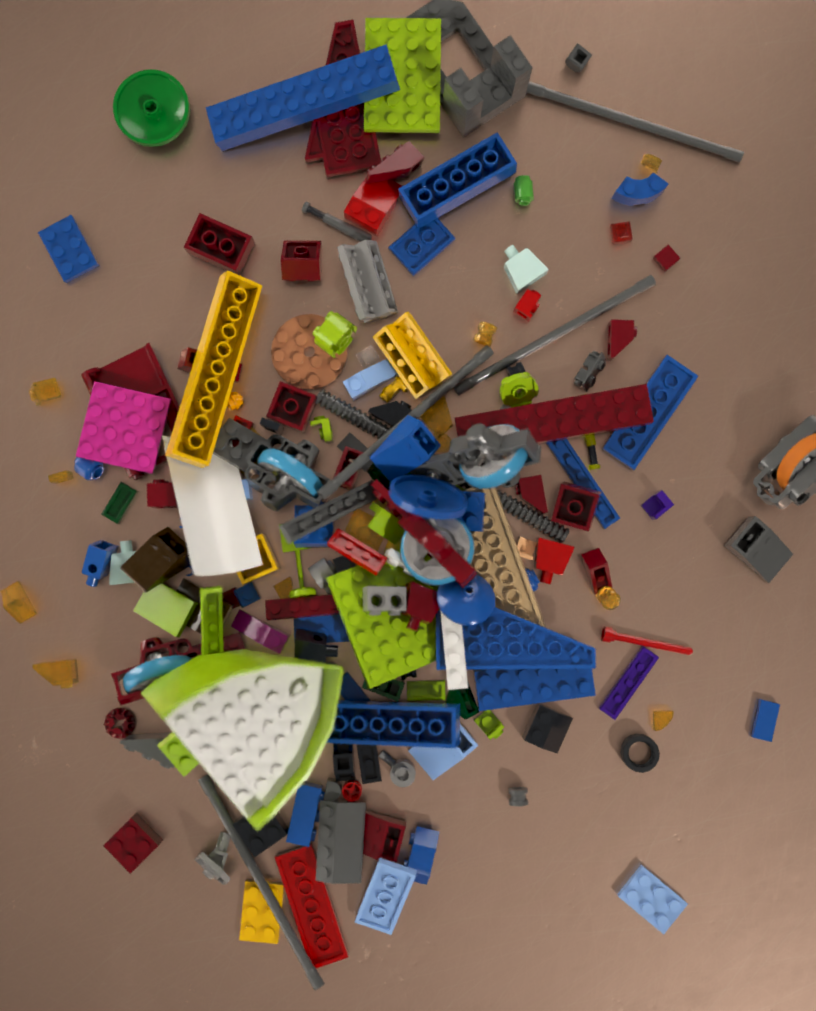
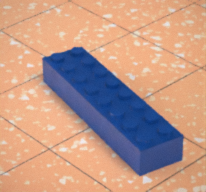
M338 700L334 728L326 743L457 748L460 744V704Z

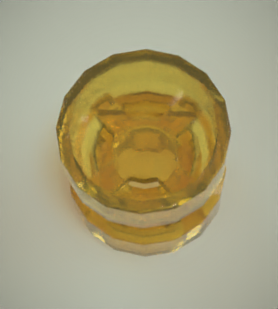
M481 321L478 325L479 331L475 334L473 340L476 343L490 347L493 341L492 336L496 333L497 327Z

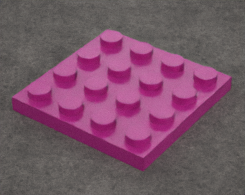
M94 381L76 457L154 474L172 400Z

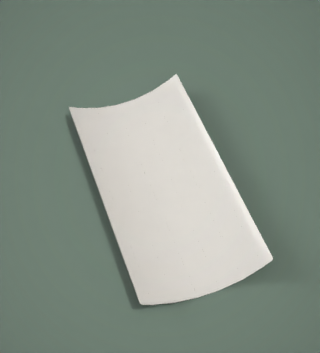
M162 436L166 452L170 437ZM212 454L209 466L204 468L166 456L193 574L195 576L222 575L262 565L239 469Z

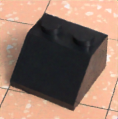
M537 703L522 738L524 741L539 748L558 754L573 718L544 704Z

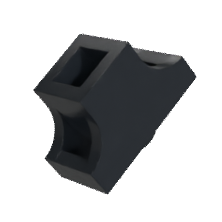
M333 743V765L336 781L356 779L353 744Z

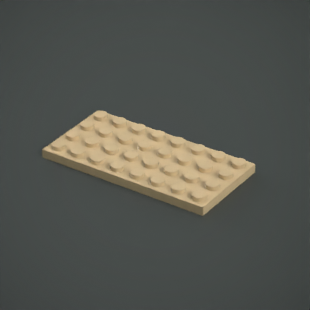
M471 487L463 490L466 492L486 493L483 532L470 531L474 540V556L470 565L476 570L477 575L484 578L491 585L496 599L495 607L546 627L496 487L489 489Z

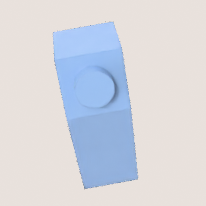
M385 359L343 381V384L352 400L355 401L396 377L398 373L389 360Z

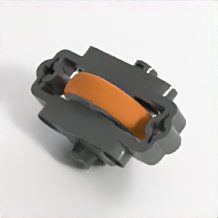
M815 415L807 417L789 435L784 436L778 445L760 461L758 468L761 472L754 478L753 482L758 488V496L767 505H775L778 509H785L792 502L796 505H802L816 494ZM777 479L779 486L784 491L780 494L770 482ZM765 490H767V491L773 496V498H771V497L765 492Z

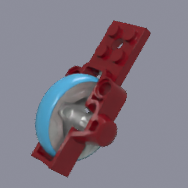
M377 479L371 484L374 489L372 493L382 504L386 502L388 510L396 518L398 516L401 517L397 522L405 531L401 540V557L406 569L412 576L419 581L431 585H444L456 581L464 588L477 575L476 570L470 565L474 556V540L469 528L459 518L449 520L431 519L410 513L391 500L389 491ZM426 554L431 558L428 562L423 560Z
M240 632L223 637V652L245 649ZM159 637L142 641L140 643V664L111 673L119 704L124 705L144 699L141 692L156 679L190 661L191 657L202 655V643L192 646L190 641L185 638L163 643ZM187 646L188 650L185 653H181L179 648ZM168 653V656L162 657L161 654ZM122 679L123 687L127 695H123L120 685V680Z

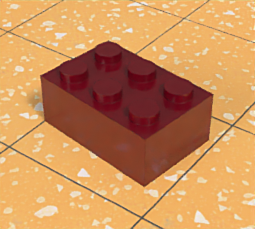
M199 213L184 245V249L192 256L240 275L255 241L251 235Z

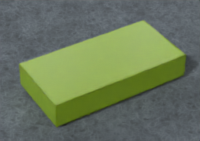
M445 680L407 681V701L445 700Z

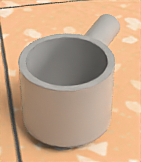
M323 558L310 566L308 570L321 589L324 588L327 594L331 595L332 593L326 578L338 572L331 560L327 561Z
M384 750L379 754L378 757L391 767L390 777L396 786L407 787L414 782L416 776L415 766L410 760L401 758L395 761Z

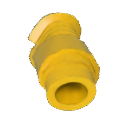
M395 377L391 384L382 389L379 397L388 403L400 390L407 392L409 389L400 377Z

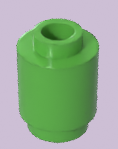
M527 175L516 177L514 182L515 202L519 203L520 206H527L534 200L533 183L530 180V176Z

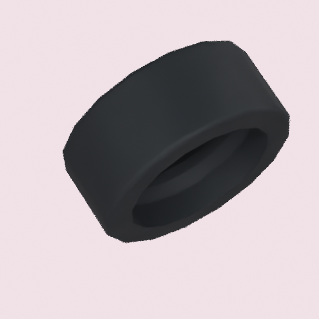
M634 734L624 740L621 745L620 754L628 768L635 772L644 773L652 770L657 765L660 752L658 745L650 737L644 734ZM636 742H644L651 749L649 761L641 765L635 764L629 757V749Z

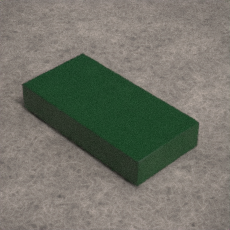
M120 482L101 515L119 524L139 491Z

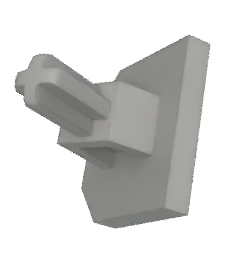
M226 832L219 834L216 847L208 856L201 852L194 859L204 869L203 874L210 880L214 878L223 885H226L231 880L223 871L228 855L226 851L231 838Z

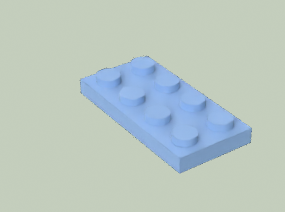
M379 857L357 912L355 923L392 935L415 880L417 870Z

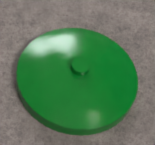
M149 69L136 72L121 83L114 96L113 114L118 127L127 138L139 145L155 147L173 141L183 132L190 116V103L184 87L175 77L164 71Z

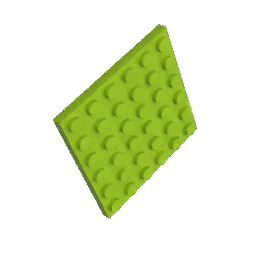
M426 554L423 560L428 562L431 558ZM387 562L377 576L358 565L326 578L368 689L436 661V615L429 624L420 622L418 631L415 632L406 628L409 617L402 615L401 612L399 616H389L388 612H381V615H369V612H363V588L367 586L406 587L407 583L413 581L436 592L438 591L439 585H425L414 576L404 573L403 568L399 566L394 567ZM376 596L371 598L372 604L377 606L379 603ZM392 596L390 602L396 607L398 601Z

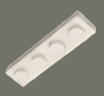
M441 612L448 690L468 688L462 625L449 620Z

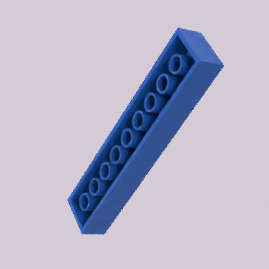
M383 45L206 107L215 143L224 151L399 91L400 87L387 45Z

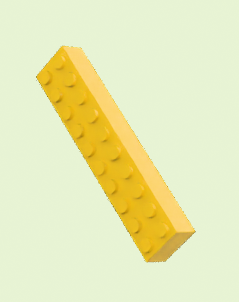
M228 270L220 275L165 456L200 468L209 466L263 285Z

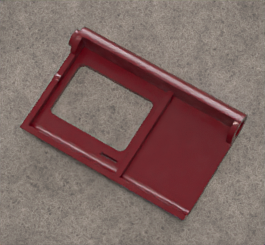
M150 343L102 368H91L81 374L90 396L95 381L171 399L167 423L171 432L173 431L180 407ZM165 454L157 458L155 468L168 462ZM124 468L129 479L138 480L145 476V472Z

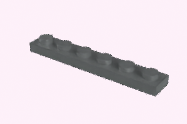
M373 480L280 525L279 528L287 543L290 544L375 501L377 498L372 493L374 489L371 486Z

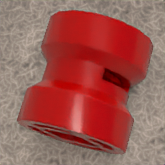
M357 779L346 781L342 789L344 799L354 802L360 798L362 792L360 781Z

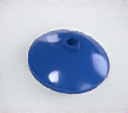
M476 575L464 588L456 581L439 585L437 591L438 606L449 620L457 624L466 626L480 624L490 617L495 607L494 591L491 585L479 575Z

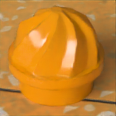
M231 392L227 407L230 411L238 410L243 404V396L238 392Z

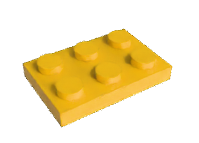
M246 879L239 940L278 944L280 926L256 882ZM267 881L282 908L283 883Z

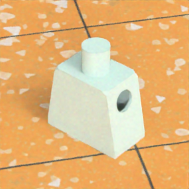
M511 245L504 251L510 259L505 263L504 269L516 294H519L545 276L549 270L528 248L519 253L515 246Z
M132 540L120 541L121 553L111 554L109 585L135 583L120 569L136 552L133 551Z

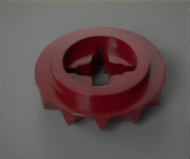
M125 708L111 710L105 716L104 726L106 733L112 738L118 739L129 736L135 728L133 714ZM116 719L119 721L126 719L122 724V729L121 727H113L117 723Z

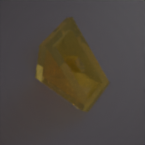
M19 581L1 590L3 608L19 624L37 615L35 608Z

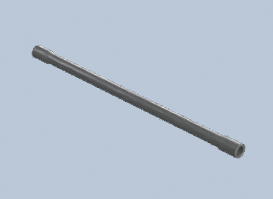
M531 81L528 84L526 93L551 99L688 144L739 163L744 154V151L723 146L567 95Z
M652 275L647 276L630 288L479 373L462 380L453 387L458 396L485 379L638 293H642L655 286L656 281Z
M488 345L482 348L468 363L407 415L418 419L476 367L494 354L493 350ZM404 418L336 477L317 491L319 496L326 500L340 485L365 465L373 453Z
M207 774L198 780L200 786L216 810L301 963L313 989H319L325 984L313 966L248 847L234 828V822Z

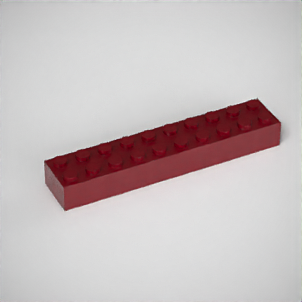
M647 384L454 418L457 437L466 435L469 428L476 424H483L487 428L506 424L512 425L520 431L529 429L538 444L645 426L654 422Z

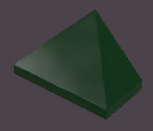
M469 683L468 688L449 690L445 704H460V716L463 719H468L479 713Z

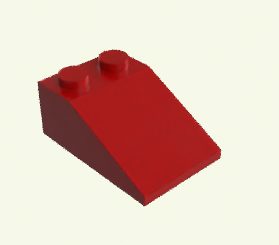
M365 178L346 206L344 217L346 220L378 237L399 200L398 189L402 185L393 180L366 184Z

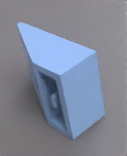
M460 723V744L457 748L411 747L408 751L431 779L435 780L464 759L478 744Z

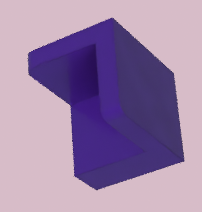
M663 490L657 491L641 504V507L652 520L658 519L674 506Z

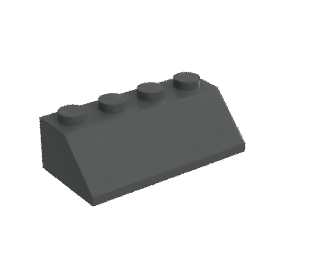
M339 798L335 801L320 800L316 881L330 884L361 883L365 802H350Z

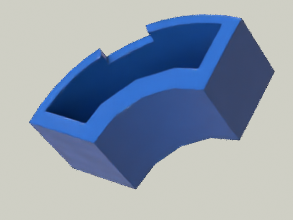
M655 173L642 180L632 179L627 176L611 199L629 206L647 204L657 199L669 183Z
M417 826L415 833L410 834L408 844L411 845L409 858L404 860L403 866L417 870L414 882L425 885L428 883L437 849L439 831Z

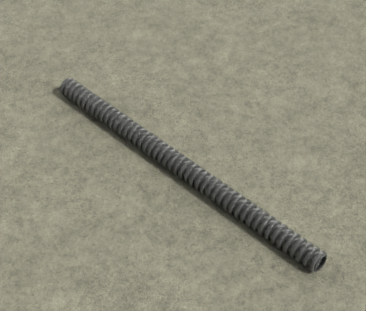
M325 389L320 390L317 395L315 404H320V407H326L325 409L331 410V413L335 412L336 416L340 415L341 419L345 418L347 422L351 421L352 425L356 424L357 428L361 427V430H366L368 434L372 433V436H377V439H380L392 428H388L386 424L383 425L381 421L377 422L376 418L372 419L371 415L367 416V413L361 412L362 410H356V407H351L350 403L342 402L341 398H336V395H330V392L326 393ZM467 482L460 484L461 487L465 486V489L471 488ZM501 489L497 490L503 509L507 510L508 514L512 513V516H517L519 520L521 518L522 522H528L527 525H533V528H538V531L542 530L543 534H549L548 537H554V540H559V543L565 541L569 534V528L565 529L564 525L560 526L559 523L549 520L548 516L544 517L543 513L539 514L532 507L528 508L527 504L523 505L522 501L518 502L516 498L512 499L511 495L507 496L506 492L502 493Z

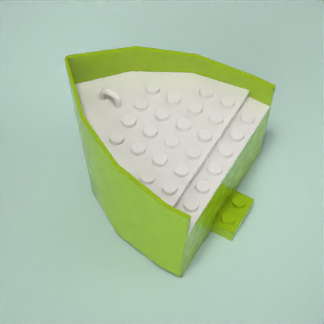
M240 649L199 655L156 679L141 694L173 731L157 746L184 777L200 764L230 801L258 831L280 810L310 776L334 728L343 668L337 665Z

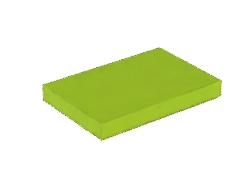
M161 583L147 593L143 591L133 611L173 636L180 638L198 603L168 585Z

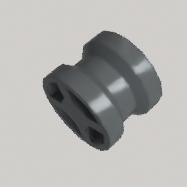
M508 788V792L511 795L509 805H528V799L526 798L528 788Z

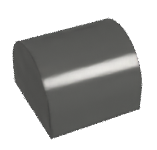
M577 43L565 60V63L571 70L581 72L592 54Z
M329 777L327 780L324 795L325 801H335L341 794L342 785L340 781H336V778Z

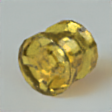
M605 586L598 591V601L605 609L613 610L619 606L620 596L612 587Z

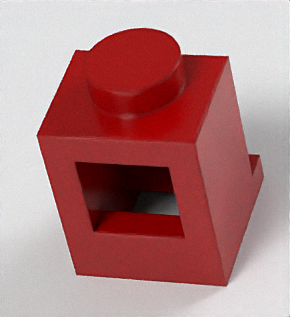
M527 289L513 312L529 322L533 316L531 312L534 314L540 306L538 301L541 294L535 290Z

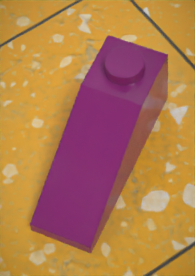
M239 609L231 624V627L278 654L282 653L291 636Z

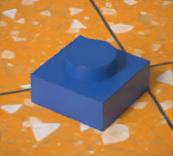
M252 582L233 591L241 608L260 600Z

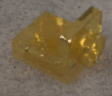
M56 378L32 383L29 395L32 401L35 400L37 406L41 405L43 401L60 398L61 392Z

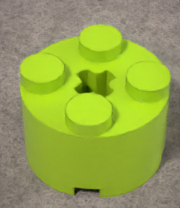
M330 311L326 315L324 323L321 326H317L313 331L314 343L335 358L336 353L342 354L353 340L351 334L352 332L356 334L357 327L339 313Z

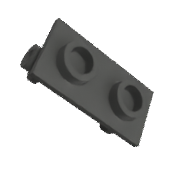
M596 351L589 353L583 363L588 370L580 368L574 378V384L579 387L582 385L586 392L590 387L594 386L596 376L606 365V358L602 352L600 354Z

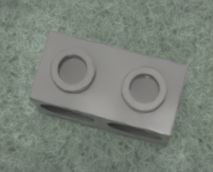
M367 586L363 588V612H369V615H381V612H388L389 616H399L400 612L406 611V587ZM373 596L378 598L379 603L377 606H374L371 602ZM392 596L398 601L396 607L390 602Z

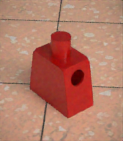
M538 537L536 539L534 569L542 570L540 582L551 584L553 574L563 575L574 551V546Z

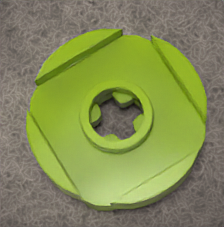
M528 372L517 373L510 377H505L501 381L500 397L503 403L511 406V408L529 405L532 403L531 400L538 395V385ZM522 389L521 393L517 394L516 390Z

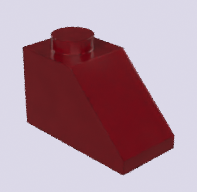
M611 319L608 323L607 361H611L637 336V326H634V320Z
M536 475L520 478L519 482L514 485L516 495H519L521 500L538 512L548 513L542 476Z
M600 548L581 554L584 569L594 594L612 589L608 562Z

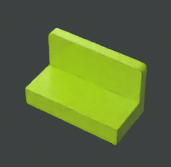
M373 502L369 509L376 514L368 524V527L393 544H397L405 532L397 523L399 519Z

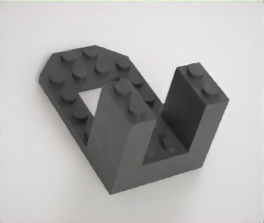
M432 0L406 17L441 19V42L458 31L485 70L469 80L462 68L446 77L441 69L440 104L463 137L526 96L533 68L511 35L493 46L463 2Z

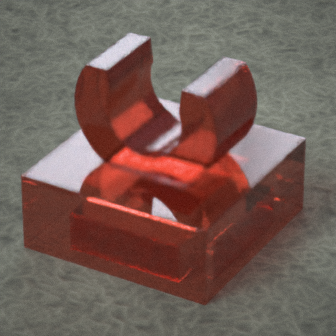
M630 221L610 225L613 245L632 242Z

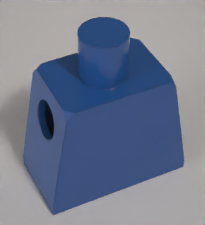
M103 540L88 546L82 568V573L88 576L86 581L88 586L97 587L99 579L108 576L111 554L117 553L119 546Z

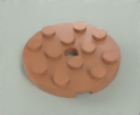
M315 314L293 317L285 322L275 334L271 347L272 362L277 373L289 385L302 390H318L327 387L343 372L347 361V349L340 355L336 353V357L333 358L314 343L313 331L317 326H321L324 323L325 317ZM311 347L315 350L312 357L304 355L306 348Z

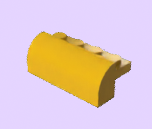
M405 312L393 324L384 326L373 336V339L415 399L430 393L452 375L410 312Z

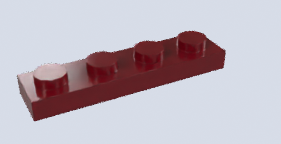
M332 594L265 600L267 621L339 615Z

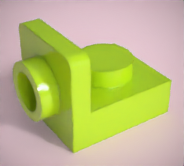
M325 416L314 417V421H310L311 427L322 426V428H319L321 440L324 439L326 444L334 443L330 419L325 418Z
M484 710L474 719V722L490 740L493 737L497 739L504 732L502 730L504 725L491 710Z

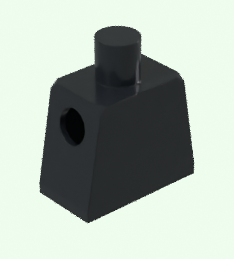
M296 629L294 658L326 663V657H338V645H327L326 634Z

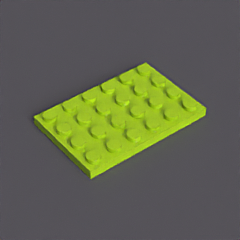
M366 18L365 52L387 45L400 90L364 102V132L440 133L441 19Z

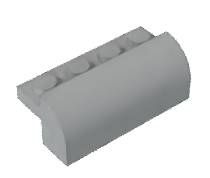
M366 239L356 245L342 244L338 246L339 259L344 268V275L348 281L350 295L353 298L356 308L355 312L359 320H363L364 323H371L398 313L377 241Z

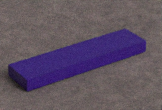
M642 646L601 703L599 709L616 720L659 657Z

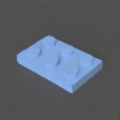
M642 864L617 894L620 899L662 934H665L688 905L684 899Z

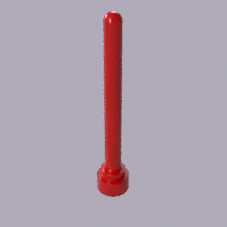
M604 626L601 633L602 642L610 643L617 640L686 655L693 653L690 647L616 633V630H613L611 627Z

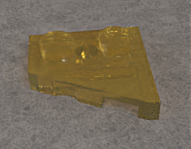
M445 395L420 416L438 438L453 426Z

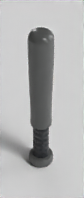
M305 202L302 207L303 213L308 212L322 219L324 223L359 242L372 239V235L329 213H323L317 208L312 207L309 202Z

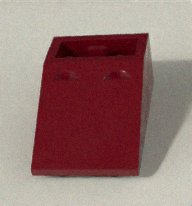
M365 810L363 854L375 860H379L380 857L397 863L406 829V821Z

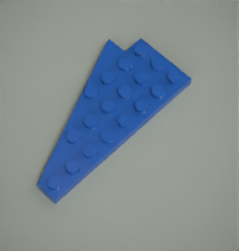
M494 607L492 614L484 622L472 626L462 625L467 670L596 669V648ZM441 611L436 613V670H446Z

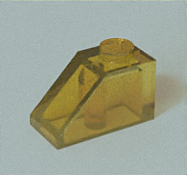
M77 659L42 662L32 665V668L53 686L60 685L61 689L73 687L72 684L79 682Z

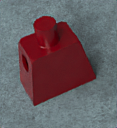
M345 446L334 477L352 463L349 459L355 460L363 452ZM361 468L339 487L352 490Z
M412 581L406 584V611L401 612V614L409 617L406 628L417 632L420 622L423 624L432 622L439 610L436 591Z

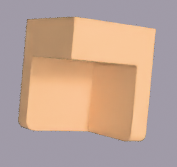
M518 536L516 545L521 558L533 561V553L537 542Z

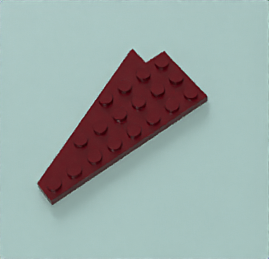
M354 19L335 23L326 65L360 54ZM364 103L313 120L305 154L306 163L323 160L326 177L369 170L373 165L377 166L380 164L381 157L376 132H364Z

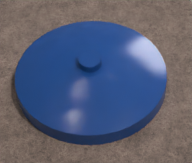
M402 475L394 478L390 484L389 496L391 500L402 509L422 517L439 520L455 519L464 515L468 506V498L459 488L434 477Z

